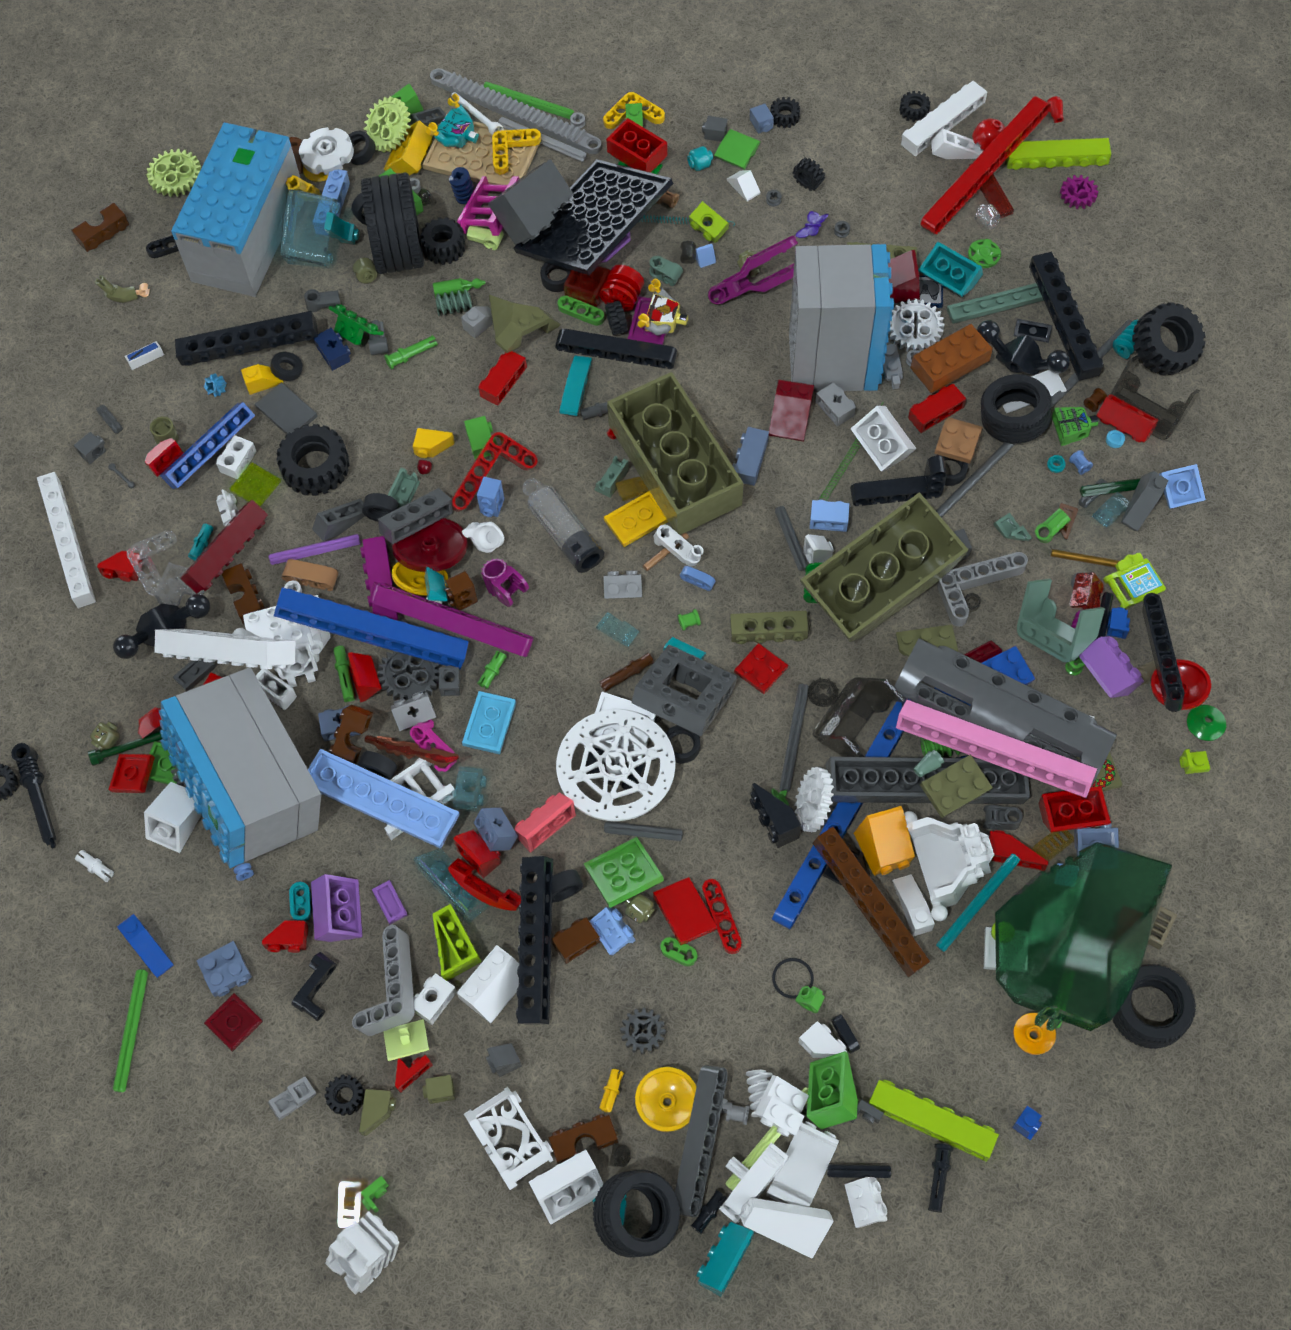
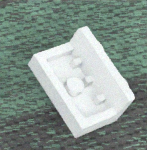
M865 1177L844 1184L856 1228L887 1221V1208L882 1201L880 1194L881 1186L876 1178Z

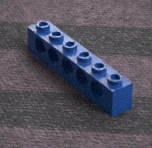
M244 402L237 403L160 474L162 479L172 489L179 488L255 416L254 413Z

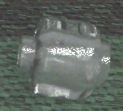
M982 204L976 209L977 212L974 218L982 229L992 230L1000 223V214L992 204Z

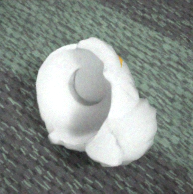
M472 522L462 530V534L470 538L479 551L485 553L494 551L504 543L503 532L493 522Z

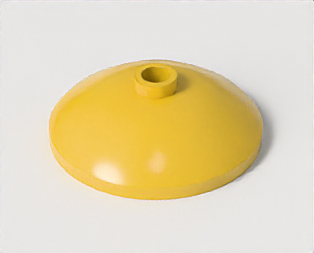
M397 562L392 569V579L395 584L406 592L427 596L425 572L408 569ZM445 570L438 571V573L444 576V582L448 580V574Z
M662 1067L649 1072L640 1081L635 1094L636 1109L640 1118L649 1127L658 1131L672 1132L682 1129L690 1121L696 1084L688 1074L677 1068ZM665 1099L671 1100L669 1106L663 1104Z

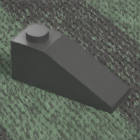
M1155 471L1143 475L1121 523L1134 531H1138L1162 496L1169 480Z
M357 499L317 513L312 530L322 541L337 537L365 517L362 513L364 502L361 499Z

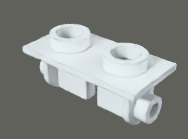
M222 489L223 495H219L216 502L219 511L223 513L221 514L223 525L226 526L239 510L236 506L237 500L235 496Z

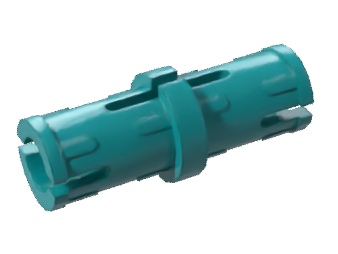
M202 525L198 536L193 540L194 545L188 554L190 559L195 561L201 555L204 548L208 546V540L214 530L211 525Z

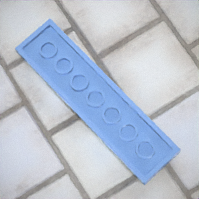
M322 749L319 750L308 768L321 794L440 849L460 815L458 811Z

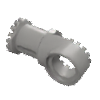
M723 1098L721 1113H727L726 1121L728 1122L734 1120L747 1125L750 1106H736Z

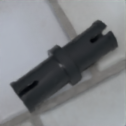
M718 1190L715 1191L706 1206L703 1205L701 1207L702 1211L693 1224L690 1225L701 1235L710 1221L717 1217V1211L727 1200V1197L722 1196L723 1194Z

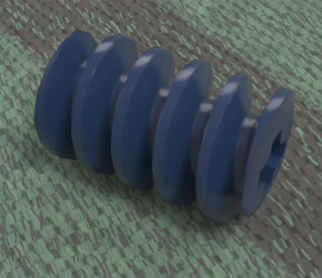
M457 167L452 171L449 183L451 184L456 201L459 204H467L475 190L468 170L464 167Z

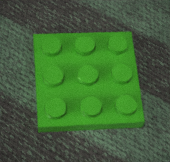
M637 837L584 863L586 871L609 908L664 881L662 874Z

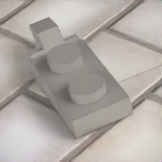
M890 344L887 345V352L885 353L883 373L887 381L891 380L893 389H900V379H903V371L897 345Z

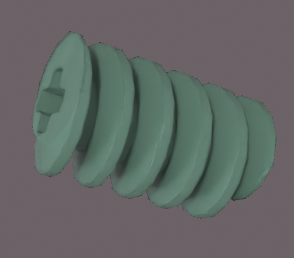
M464 289L463 295L458 290L457 296L451 291L450 297L444 292L443 298L438 293L436 295L438 316L440 311H442L443 315H446L447 310H449L450 314H453L454 309H456L457 313H460L461 307L464 312H467L468 306L471 309V296L467 289Z

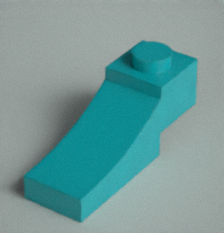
M327 212L324 230L329 236L339 239L341 243L355 245V241L359 239V230L356 225L342 220L334 213Z

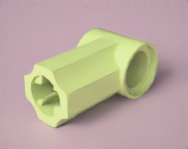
M469 226L467 233L468 240L482 243L488 249L493 248L492 250L498 248L504 236L502 230L499 236H492L490 229L479 226Z

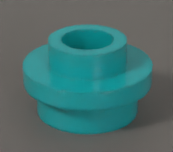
M1054 455L1048 459L1047 467L1050 471L1059 473L1065 469L1066 462L1062 456Z

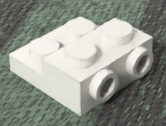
M772 1075L754 1114L761 1118L760 1122L769 1127L775 1126L777 1128L776 1132L786 1137L789 1134L796 1136L804 1118L801 1112L809 1095L778 1076Z

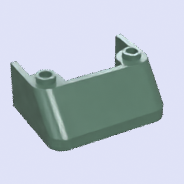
M1052 580L1028 581L1017 623L1018 635L1062 662L1074 661L1097 638L1105 608L1080 610L1075 629L1055 618L1056 604L1048 598Z

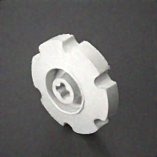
M328 127L321 128L310 133L311 137L304 139L299 148V155L304 167L313 174L324 172L325 175H329L331 171L342 170V165L349 163L354 154V148L349 135L338 128L334 130H329Z

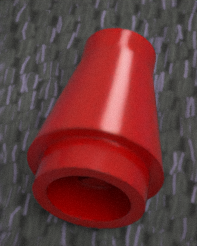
M1058 96L1051 97L1047 100L1051 104L1049 112L1054 123L1062 122L1064 120L1063 100Z

